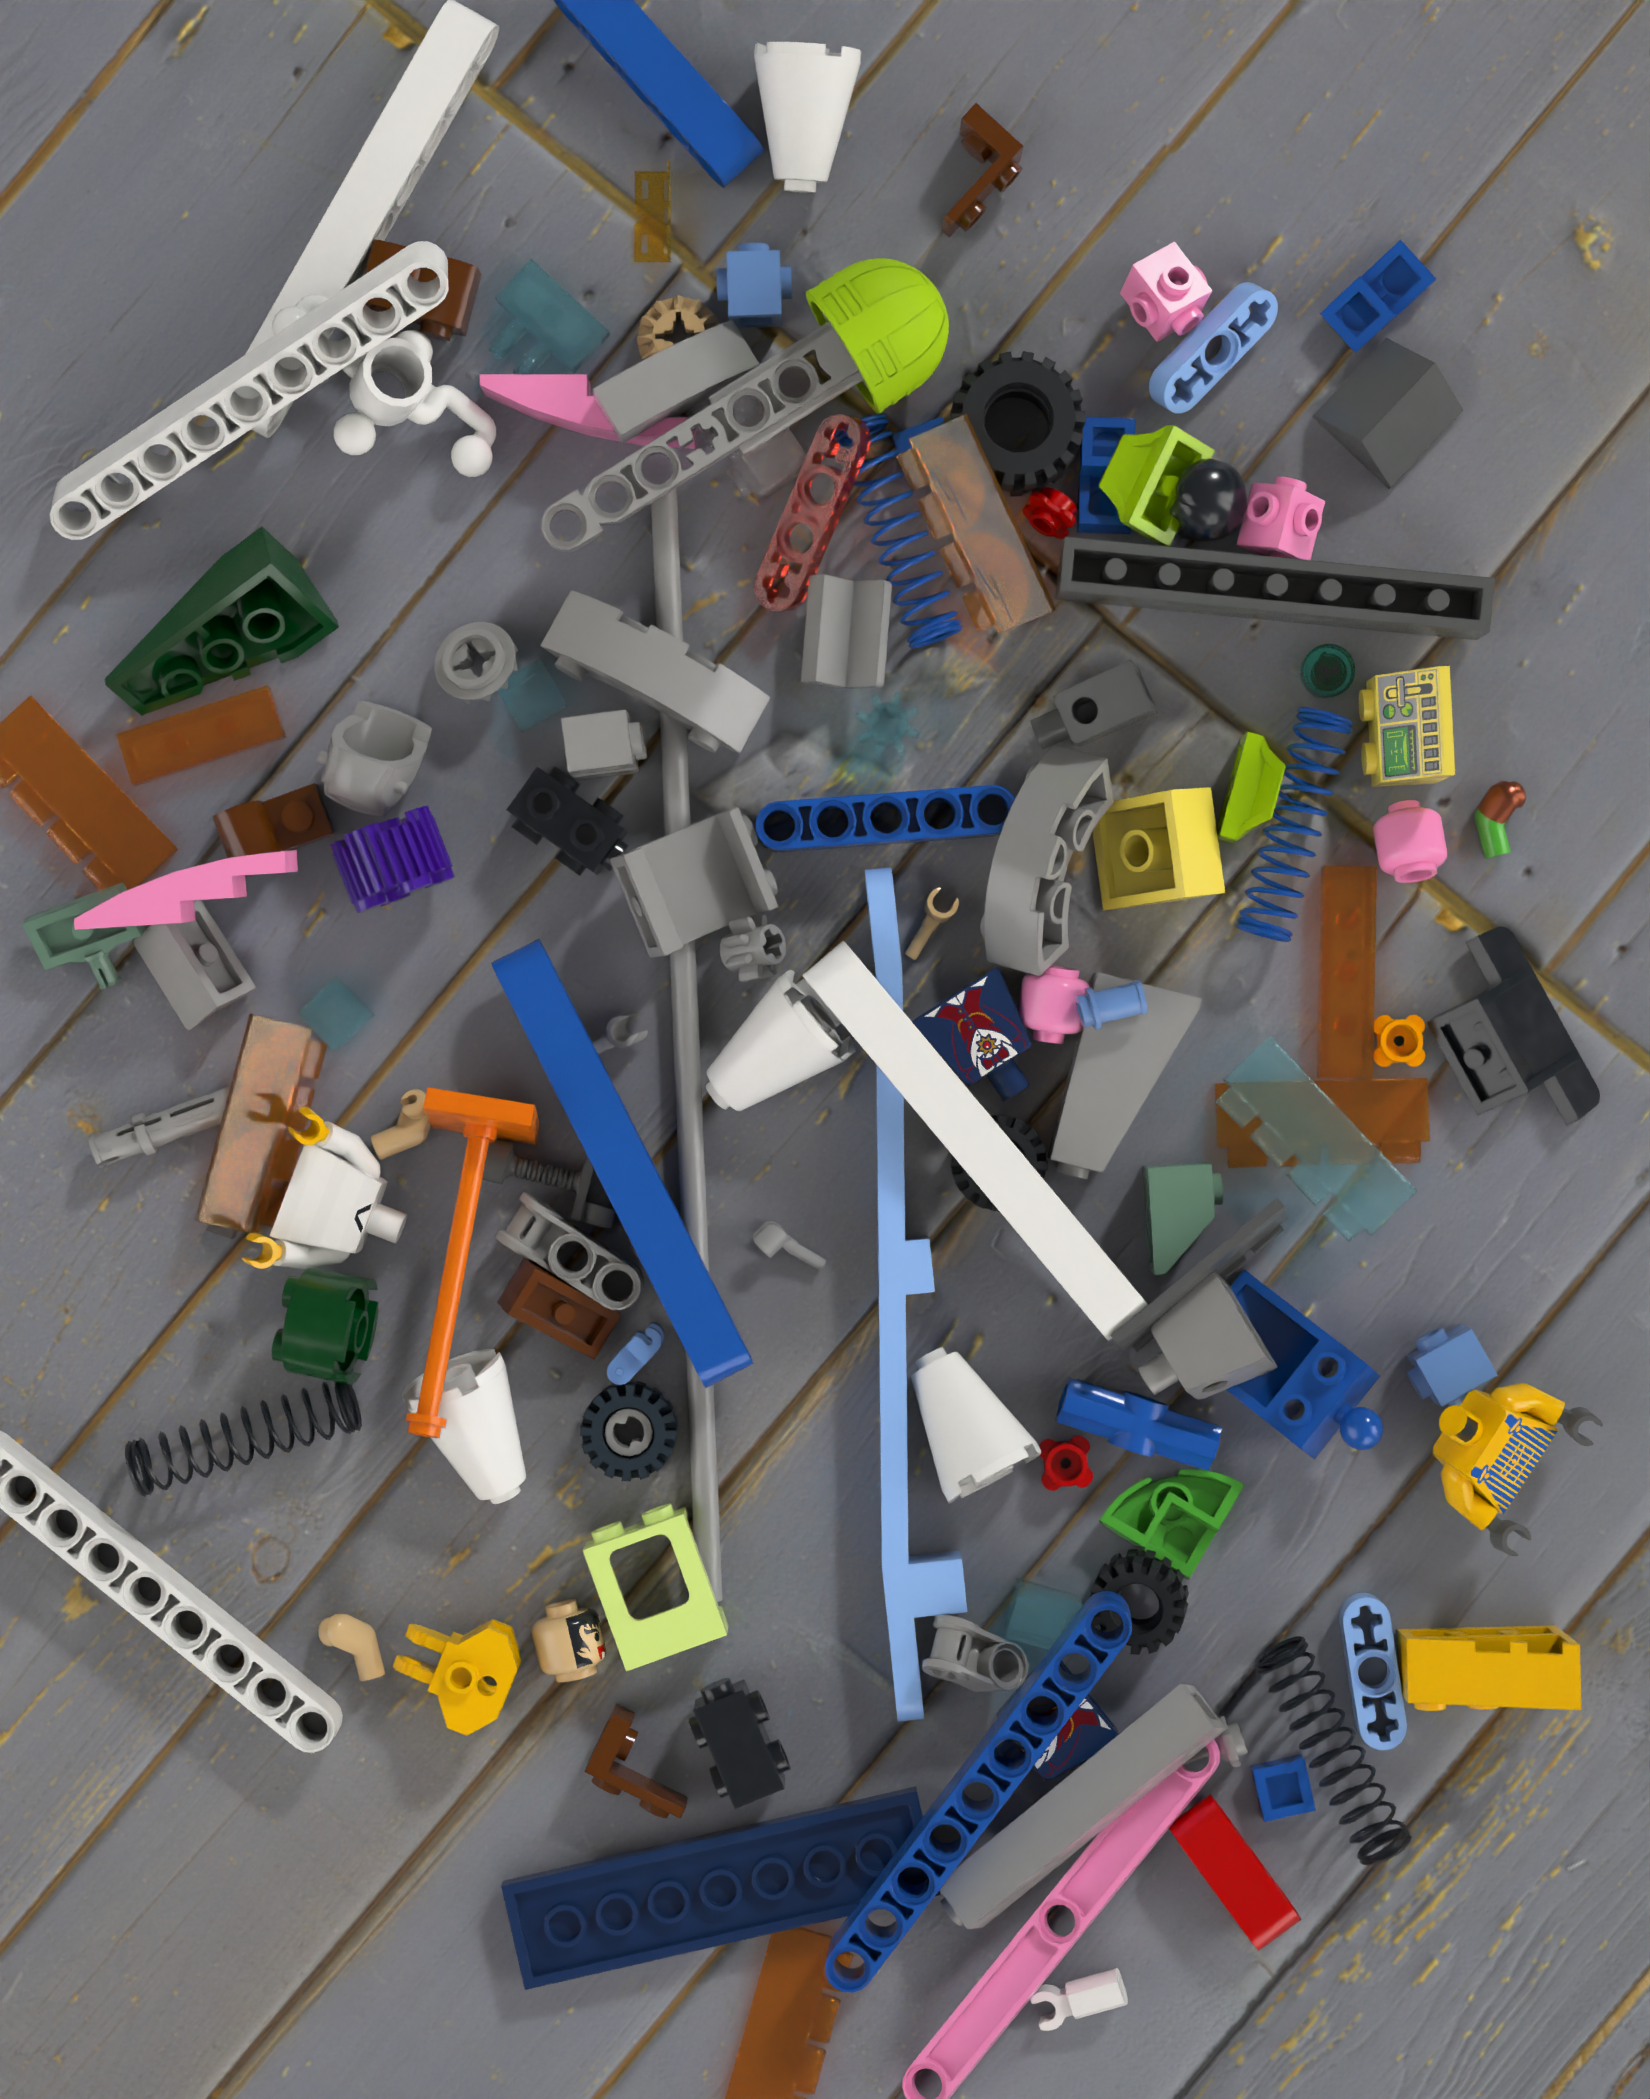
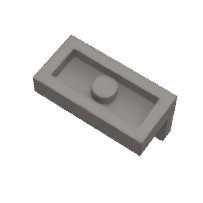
M825 574L809 575L801 682L835 689L881 688L884 685L892 591L890 581L882 579L851 581Z
M202 900L194 901L196 921L150 925L141 937L134 940V946L187 1030L197 1027L214 1012L246 997L256 989Z

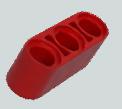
M1211 1794L1180 1815L1170 1826L1169 1830L1258 1951L1302 1920L1284 1892Z

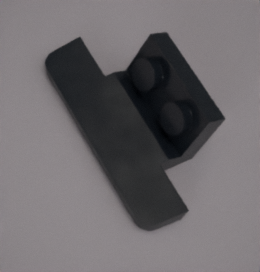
M1500 926L1466 941L1490 988L1478 996L1433 1017L1426 1023L1477 1115H1480L1532 1091L1543 1083L1565 1124L1569 1125L1580 1120L1598 1105L1600 1091L1514 934L1508 928Z

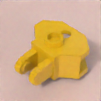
M491 1619L465 1635L453 1631L451 1636H447L421 1625L409 1624L405 1637L419 1646L441 1653V1658L437 1667L413 1656L399 1654L395 1658L393 1668L411 1678L429 1684L427 1691L438 1696L448 1729L468 1736L495 1721L504 1706L522 1661L513 1627ZM490 1676L494 1678L497 1685L487 1684L483 1677Z

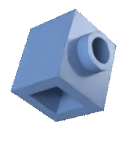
M744 243L737 246V251H726L727 268L716 269L717 299L718 301H728L729 320L733 319L737 328L782 326V299H792L791 266L781 267L780 250H769V245L765 243Z
M1462 1324L1448 1332H1445L1443 1327L1426 1333L1414 1342L1418 1349L1406 1355L1413 1367L1406 1374L1418 1396L1422 1400L1430 1397L1432 1402L1441 1407L1448 1403L1450 1406H1460L1468 1392L1474 1389L1478 1390L1476 1387L1498 1376L1473 1330Z

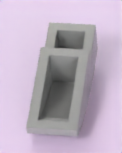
M732 319L689 337L624 370L593 388L594 399L623 444L667 417L681 415L760 364Z

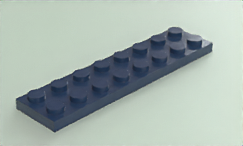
M916 1786L504 1880L501 1888L524 1989L528 1990L849 1916L923 1818ZM908 1867L900 1872L901 1878L912 1885L924 1883L928 1879L927 1874L918 1867Z

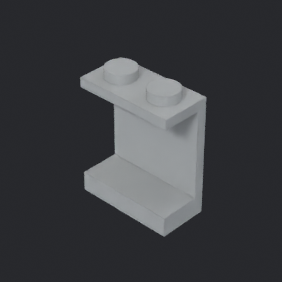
M739 808L721 812L610 859L650 958L666 956L684 948V944L728 926L731 920L749 917L756 913L770 911L779 907L774 897L778 892L775 878L766 865L762 866L754 847L758 843L754 826L747 816L741 815Z

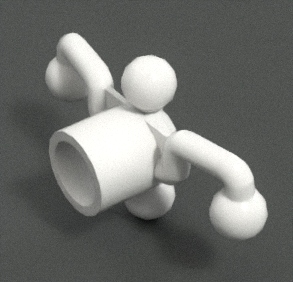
M311 294L303 297L296 306L281 309L275 315L272 322L274 335L329 298L318 294ZM335 327L336 329L340 330L348 336V334L343 329ZM407 330L399 333L395 338L386 339L342 369L352 378L349 383L350 399L357 412L346 414L336 422L334 439L341 451L349 455H361L367 453L373 447L376 440L374 425L393 426L404 422L407 418L417 424L427 425L435 422L447 407L475 430L473 435L461 437L454 443L451 450L453 466L462 475L477 477L487 472L492 464L491 446L496 438V426L489 414L457 388L451 385L435 387L431 384L432 367L430 362L433 357L431 341L424 333L417 330ZM384 371L395 375L404 387L405 398H392L383 394L375 385L371 373Z

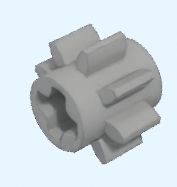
M766 915L731 920L729 926L732 933L726 934L720 943V955L726 968L732 972H739L740 982L776 976L777 972L774 964L780 963L786 954V942L781 930L775 925H767Z

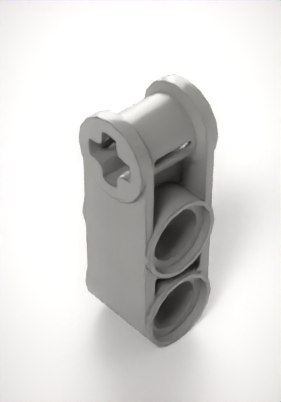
M523 1192L519 1199L522 1205L506 1230H499L495 1235L499 1242L515 1253L532 1262H536L611 1310H623L630 1307L641 1296L643 1291L644 1277L639 1267L564 1219L558 1211L527 1192ZM533 1217H535V1222L533 1223L532 1227L524 1237V1231L528 1227ZM576 1241L586 1248L588 1261L584 1268L572 1270L562 1263L560 1251L566 1242ZM613 1270L626 1272L633 1281L631 1295L622 1299L612 1297L605 1288L606 1275Z

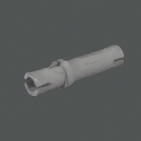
M237 1082L222 1090L181 1103L159 1113L148 1116L140 1113L132 1116V1122L89 1136V1146L99 1168H104L119 1160L143 1152L147 1156L158 1152L159 1146L209 1129L231 1119L252 1114V1109L241 1082Z

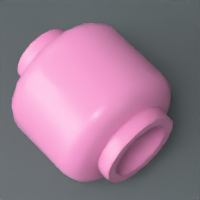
M1416 800L1400 801L1388 807L1389 813L1379 818L1373 826L1380 869L1384 873L1395 876V881L1400 883H1414L1434 877L1437 874V868L1447 859V848L1440 814L1430 808L1420 807V802Z
M1050 966L1041 976L1029 973L1023 977L1017 1011L1024 1027L1033 1029V1040L1064 1044L1065 1034H1077L1082 1031L1083 1026L1077 1010L1076 996L1084 995L1085 988H1090L1086 981L1079 979L1080 970Z

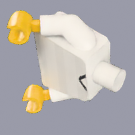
M301 1107L298 1111L311 1119V1124L307 1130L302 1132L288 1127L289 1133L301 1144H304V1147L270 1233L271 1237L280 1240L274 1242L272 1239L258 1233H250L246 1236L247 1240L262 1243L263 1250L257 1258L242 1257L245 1263L259 1269L267 1268L272 1264L275 1266L307 1269L308 1267L319 1268L343 1263L350 1253L356 1254L362 1251L368 1234L396 1244L407 1219L406 1213L380 1204L388 1182L380 1177V1164L361 1138L331 1122H324L309 1107Z

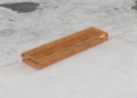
M1321 866L1317 1078L1373 1079L1376 866Z

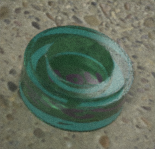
M1322 644L1312 649L1304 657L1300 666V679L1305 689L1313 696L1322 699L1334 698L1351 686L1355 678V663L1350 653L1343 647L1335 644Z

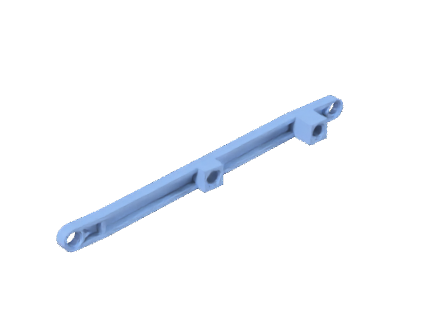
M891 867L865 869L875 978L903 1011L902 963ZM876 1065L881 1563L897 1720L900 1722L924 1719L914 1618L967 1612L960 1551L909 1556L906 1295L935 1292L929 1237L905 1238L904 1097Z

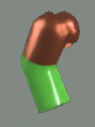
M1500 781L1491 786L1475 809L1474 820L1485 859L1511 852L1504 825L1515 809L1521 808L1526 801L1524 787L1516 781Z

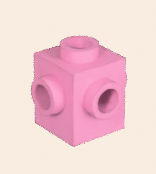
M1173 242L1133 264L1120 295L1130 306L1135 321L1140 326L1146 327L1156 342L1174 332L1181 336L1194 329L1204 317L1202 311L1212 290L1208 286L1203 272L1197 266L1192 265L1178 245Z
M1276 477L1274 484L1252 483L1247 501V509L1243 515L1236 545L1261 556L1311 560L1317 532L1322 523L1325 501L1307 492V484L1305 482L1289 477Z

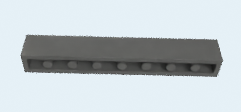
M1065 537L1060 546L1055 600L1478 640L1490 632L1495 578Z

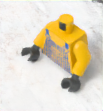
M1525 1383L1499 1387L1491 1394L1474 1389L1468 1392L1460 1406L1453 1405L1446 1408L1439 1418V1427L1442 1433L1434 1444L1432 1452L1443 1465L1440 1475L1446 1501L1479 1530L1488 1529L1490 1531V1541L1494 1548L1511 1556H1518V1554L1507 1545L1509 1533L1514 1531L1527 1540H1531V1534L1526 1527L1511 1520H1501L1496 1515L1498 1511L1504 1515L1559 1430L1554 1425L1556 1423L1562 1424L1565 1432L1583 1446H1591L1594 1443L1578 1433L1581 1423L1590 1420L1601 1427L1603 1426L1601 1420L1586 1408L1576 1407L1567 1410L1564 1408L1565 1402Z

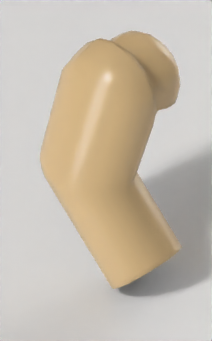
M411 1089L405 1092L400 1100L402 1108L397 1125L371 1136L373 1147L380 1160L417 1146L427 1139L431 1124L429 1116L426 1115L423 1109L426 1094L422 1090Z

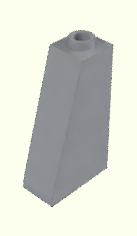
M1097 972L1093 974L1090 987L1093 989V992L1133 983V981ZM1142 984L1147 1002V1014H1138L1101 1023L1102 1028L1100 1030H1095L1093 1026L1085 1027L1078 1033L1047 1155L1048 1159L1059 1161L1056 1172L1083 1179L1088 1178L1089 1170L1103 1173L1199 1011L1201 998Z

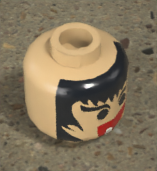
M576 1599L547 1605L545 1607L547 1616L538 1619L531 1629L540 1670L545 1674L555 1675L556 1682L558 1683L583 1679L597 1673L596 1665L602 1662L606 1656V1645L598 1613L590 1608H578Z

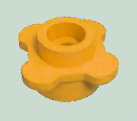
M1380 1015L1374 1020L1372 1030L1377 1034V1048L1373 1051L1372 1057L1377 1065L1389 1067L1392 1063L1405 1062L1410 1067H1417L1423 1063L1426 1057L1425 1051L1422 1049V1032L1425 1030V1022L1421 1017L1409 1015L1406 1019H1392L1388 1015ZM1396 1036L1403 1038L1404 1042L1401 1046L1395 1045L1394 1039Z

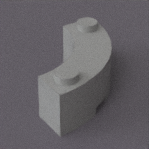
M570 591L540 645L558 658L554 665L557 669L579 681H583L585 675H588L648 704L691 730L688 738L704 749L716 752L718 747L721 746L738 753L742 751L770 699L767 694L720 663L715 665L706 658L687 651L690 645L653 625L647 628L639 622L623 616V612L616 607L587 595Z
M1053 746L1041 758L1038 764L1032 765L1028 770L1025 782L1015 798L1003 825L991 865L985 913L980 924L981 935L985 938L987 962L1041 976L1069 948L1068 909L1072 886L1064 882V878L1073 850H1084L1097 823L1114 803L1108 759L1106 757Z

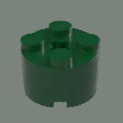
M313 1267L305 1269L300 1277L290 1275L286 1280L282 1293V1305L288 1308L284 1328L278 1329L272 1344V1359L283 1362L285 1370L289 1373L349 1385L354 1384L361 1373L351 1371L357 1359L367 1361L375 1336L378 1302L369 1300L368 1290H378L376 1281L374 1279Z

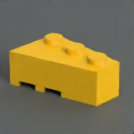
M1556 1625L1397 1629L1398 1669L1402 1695L1407 1703H1414V1708L1417 1710L1440 1711L1446 1709V1705H1465L1468 1708L1478 1710H1491L1499 1707L1582 1710L1580 1644Z

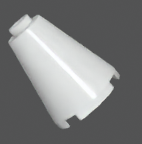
M767 42V46L760 43L755 44L754 59L773 176L775 180L785 181L784 191L816 193V183H827L861 64V51L859 49L842 46L841 53H829L830 49L826 48V44Z
M788 970L778 977L707 1069V1076L710 1082L706 1084V1089L721 1108L726 1110L731 1106L736 1111H742L846 1061L849 1056L856 1052L851 1036H848L843 1041L840 1039L835 1029L842 1023L804 978L797 984L793 983L794 971Z
M941 1347L924 1355L915 1362L919 1370L911 1375V1380L941 1489L948 1503L953 1502L959 1495L961 1498H964L1012 1473L1013 1465L1024 1459L1027 1464L1041 1454V1450L1034 1438L957 1351L946 1354L944 1348Z
M489 1348L472 1351L450 1359L448 1361L438 1417L447 1419L446 1428H441L440 1438L431 1439L479 1500L490 1499L492 1504H499L510 1500L521 1491L519 1485L526 1479V1472L505 1361L500 1352L496 1355L495 1350ZM424 1373L407 1385L402 1393L406 1407L411 1413L417 1412Z

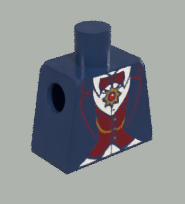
M998 967L987 972L912 1021L966 1086L969 1087L987 1076L1004 1102L1030 1085L1013 1058L1032 1047Z
M1061 1660L1060 1667L1065 1672L1073 1674ZM1022 1685L1019 1688H1017V1690L999 1709V1711L996 1714L997 1718L1007 1707V1705L1010 1703V1701L1013 1699V1697L1016 1695V1693L1019 1691ZM1088 1693L1033 1767L1045 1781L1051 1780L1096 1754L1119 1735L1118 1729ZM1046 1696L1033 1698L1028 1704V1709L1033 1714L1042 1717L1051 1715L1057 1708V1704ZM1006 1739L995 1748L1000 1756L1007 1759L1017 1758L1025 1750L1024 1746L1014 1739Z

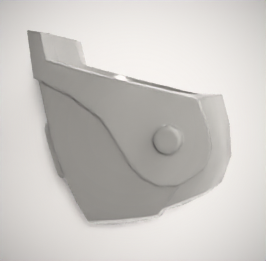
M359 701L353 714L335 726L330 738L328 752L322 750L318 753L317 762L324 765L321 782H324V795L352 810L367 815L387 816L400 798L407 792L408 787L417 775L425 757L432 727L401 711L367 701Z

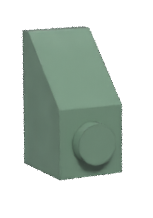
M1196 1162L1142 1166L1149 1272L1152 1274H1166L1215 1218V1205L1223 1204L1221 1173H1212L1211 1163Z

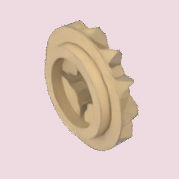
M676 295L673 298L656 301L646 315L642 316L638 330L637 343L642 359L645 360L673 346V342L657 338H664L665 335L672 334L674 332V325L677 324V318H681L686 333L696 335L719 325L716 315L700 299L694 300Z

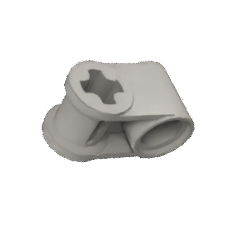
M949 1615L935 1616L933 1627L937 1631L930 1658L923 1660L922 1670L925 1673L942 1680L954 1682L979 1693L1014 1690L1025 1682L1029 1664L1025 1652L1019 1645L987 1632L977 1624L963 1618Z

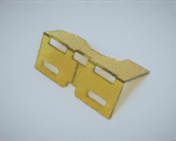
M667 160V172L635 171V210L643 212V216L650 217H643V222L635 223L634 262H671L672 169L670 160ZM642 180H648V199H642ZM664 180H667L668 201H664ZM664 209H668V225H664ZM664 233H667L668 254H664ZM641 234H648V253H641Z

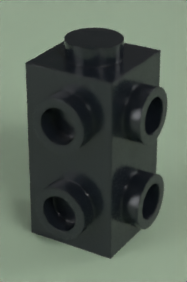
M537 766L506 809L517 818L511 827L536 845L544 837L560 848L555 859L579 876L582 875L586 868L598 875L603 867L611 871L613 866L610 859L625 853L629 846L622 841L628 832L618 825L623 815L598 797L592 805L579 797L575 792L580 784L554 766L551 772L547 774Z
M730 1678L718 1680L700 1690L702 1697L695 1699L693 1709L695 1716L689 1718V1724L699 1748L708 1746L716 1763L709 1770L719 1796L723 1798L729 1795L734 1809H738L785 1789V1775L783 1772L791 1769L780 1740L777 1739L770 1742L763 1722L770 1720L759 1690L750 1693L744 1679L732 1684Z

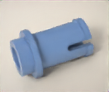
M1139 980L1093 992L1091 987L1085 988L1084 995L1076 996L1077 1010L1083 1028L1093 1026L1095 1030H1100L1102 1028L1101 1023L1138 1014H1147L1146 997Z

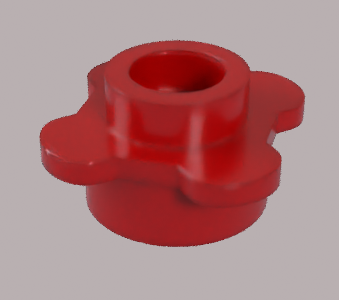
M1045 487L1039 493L1033 492L1029 497L1031 504H1026L1022 509L1024 516L1029 520L1031 526L1037 532L1048 537L1054 536L1058 539L1067 537L1069 535L1067 527L1071 528L1076 523L1074 516L1077 513V509L1073 501L1067 495L1054 488Z
M1074 1435L1069 1441L1060 1442L1047 1438L1039 1444L1041 1450L1039 1456L1043 1458L1045 1471L1041 1476V1482L1046 1489L1056 1491L1061 1486L1069 1487L1074 1485L1084 1488L1092 1482L1093 1472L1088 1468L1086 1455L1090 1450V1444L1085 1437ZM1063 1458L1070 1460L1069 1467L1063 1468L1060 1462Z

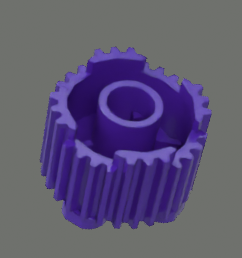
M428 805L405 812L406 817L403 819L396 817L381 823L376 822L345 834L343 836L344 840H338L330 844L334 860L351 903L354 904L357 913L379 905L382 907L411 896L410 892L423 887L426 889L455 877L451 868L453 865Z

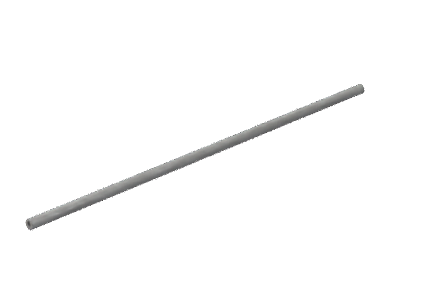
M677 488L651 503L656 627L683 641ZM660 712L664 831L666 836L691 825L687 728ZM696 940L684 944V948L670 953L680 1217L709 1272ZM686 1352L693 1534L716 1601L720 1602L723 1600L714 1384L705 1388Z

